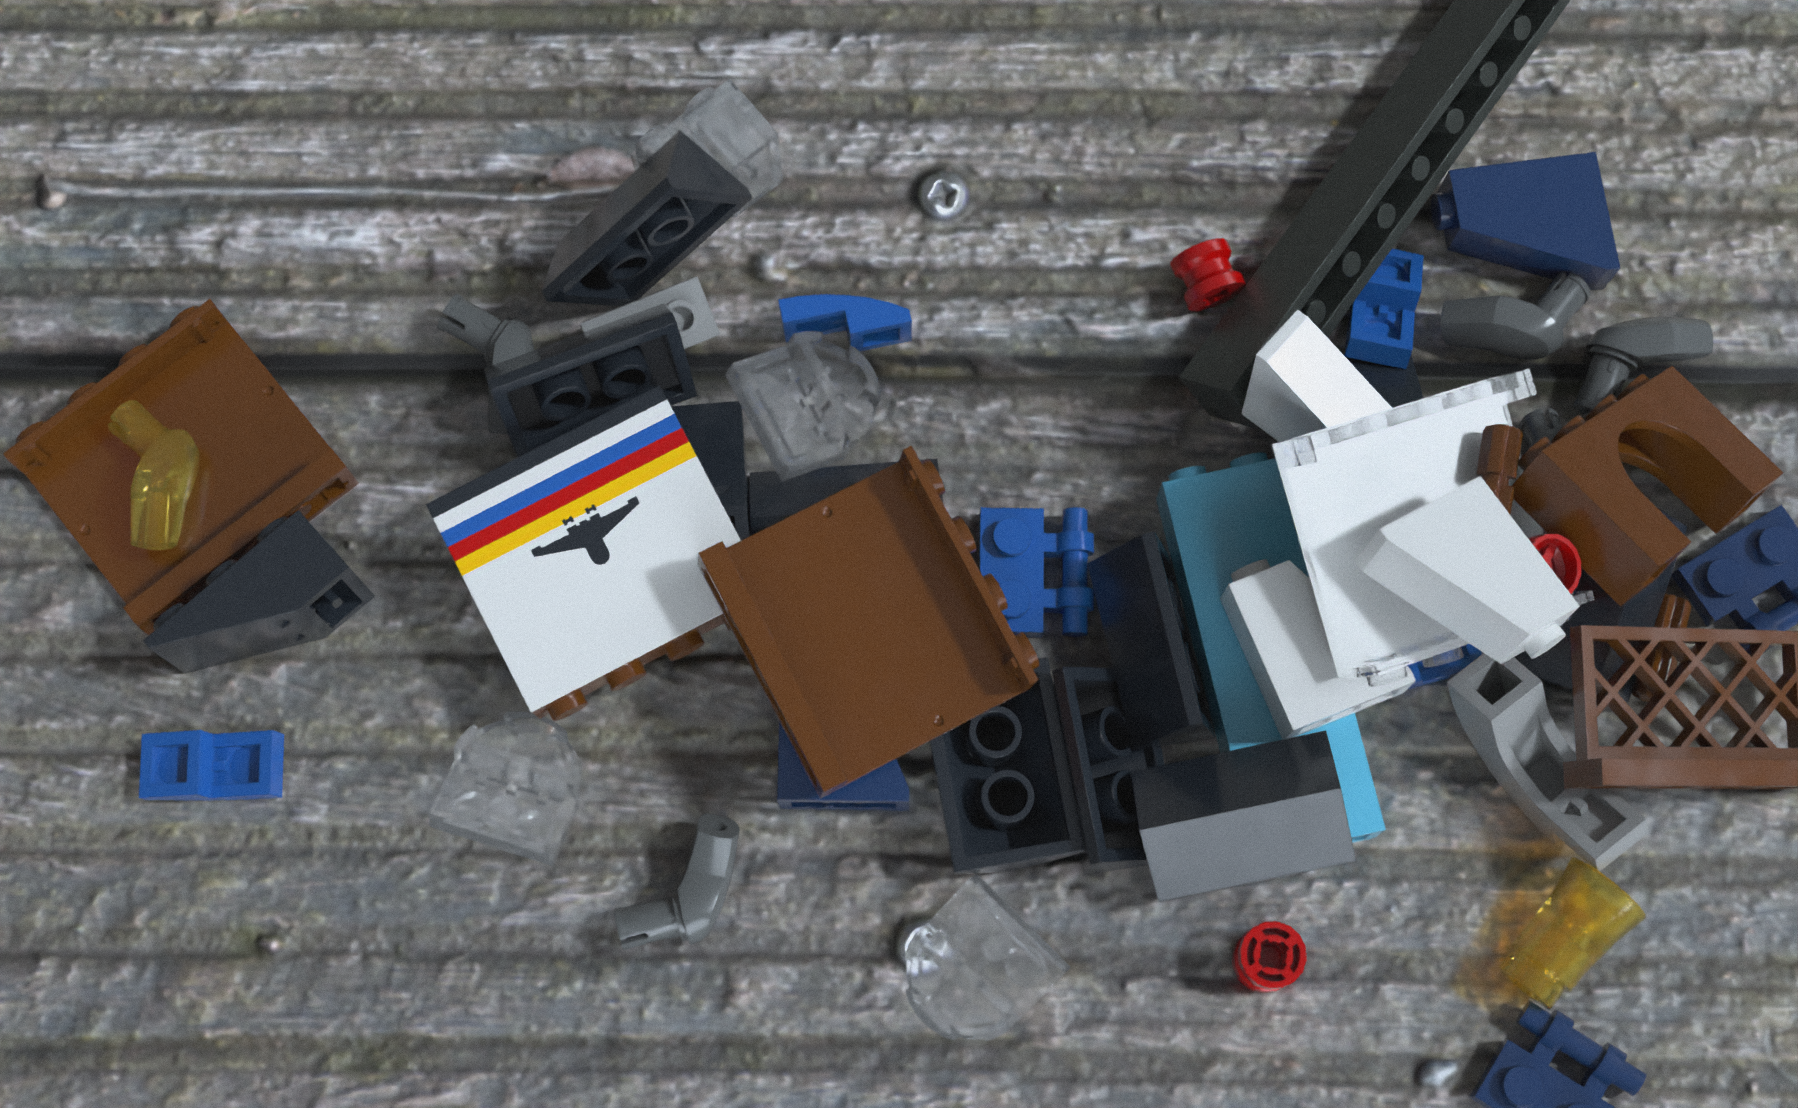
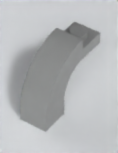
M1483 653L1447 681L1456 714L1477 753L1521 811L1554 844L1562 840L1599 873L1648 834L1646 818L1612 789H1564L1563 762L1576 761V754L1565 741L1550 715L1542 681L1513 657L1500 664Z

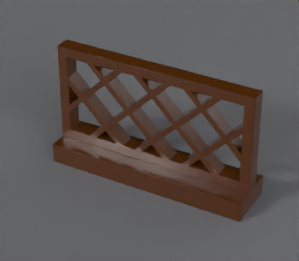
M1592 625L1570 627L1576 761L1563 762L1564 789L1798 788V631ZM1593 641L1607 642L1624 661L1608 681L1595 668ZM1629 642H1640V643H1639V644L1636 646V648L1634 649V648L1630 645ZM1658 643H1663L1680 662L1665 682L1645 661V658ZM1685 643L1695 645L1690 650ZM1714 644H1718L1735 663L1720 683L1701 662ZM1741 645H1750V646H1749L1748 649L1745 651L1744 648H1743ZM1769 645L1782 646L1783 674L1776 683L1756 663ZM1633 673L1654 695L1638 715L1618 694V691ZM1689 675L1709 695L1695 715L1674 694ZM1745 676L1764 696L1750 716L1730 695ZM1606 706L1627 727L1613 746H1599L1597 717ZM1663 707L1684 728L1669 747H1666L1648 727ZM1719 708L1739 729L1725 747H1722L1705 729L1706 724ZM1774 709L1786 721L1788 748H1777L1760 729ZM1638 739L1643 746H1632V745H1633V744L1636 742V740ZM1693 741H1695L1700 747L1689 746ZM1749 741L1754 745V747L1745 746Z

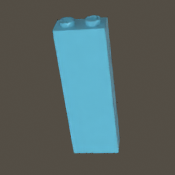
M1252 453L1238 457L1230 462L1231 468L1208 473L1205 466H1192L1177 470L1168 476L1169 481L1162 482L1156 497L1220 753L1282 740L1220 600L1228 584L1233 582L1231 574L1248 564L1267 559L1270 567L1290 560L1309 577L1276 459L1268 460L1266 453ZM1353 713L1301 735L1326 730L1342 790L1352 842L1355 843L1373 839L1384 832L1386 828L1356 715Z

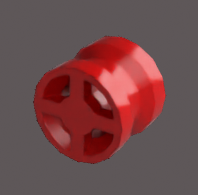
M1215 238L1193 245L1179 253L1170 262L1174 276L1183 280L1187 290L1184 294V300L1190 311H1202L1223 304L1240 294L1246 286L1242 274L1232 269L1229 262L1232 250L1228 241L1224 238Z

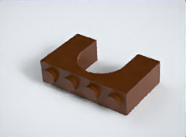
M1671 366L1651 380L1645 374H1641L1617 398L1610 394L1603 399L1585 419L1580 415L1573 418L1554 436L1552 441L1544 437L1535 443L1520 458L1518 466L1524 472L1513 483L1512 487L1515 488L1513 499L1548 534H1559L1569 539L1578 551L1581 567L1619 606H1622L1654 582L1691 541L1635 486L1621 462L1636 466L1660 480L1715 534L1744 514L1784 472L1682 374Z

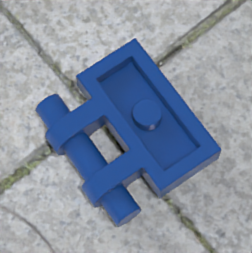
M981 507L979 570L982 576L989 573L992 574L1000 585L1008 604V608L1003 610L1002 613L1014 635L1018 632H1023L1027 638H1042L1043 613H1062V635L1068 637L1087 636L1088 612L1094 610V590L1088 588V557L1094 554V534L1088 532V510L1078 507L1063 509L1062 532L1044 533V508ZM1044 558H1062V588L1044 589Z

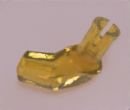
M130 400L120 405L110 417L113 422L108 423V429L141 457L131 486V545L150 550L172 549L178 545L186 505L198 474L199 450L187 431L181 429L169 430L155 419L142 404L136 400Z

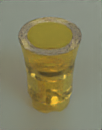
M1572 857L1553 891L1531 922L1511 944L1514 950L1500 963L1498 969L1526 996L1547 1010H1550L1560 999L1564 991L1570 993L1584 975L1620 939L1646 919V915L1640 906L1608 877L1586 862Z

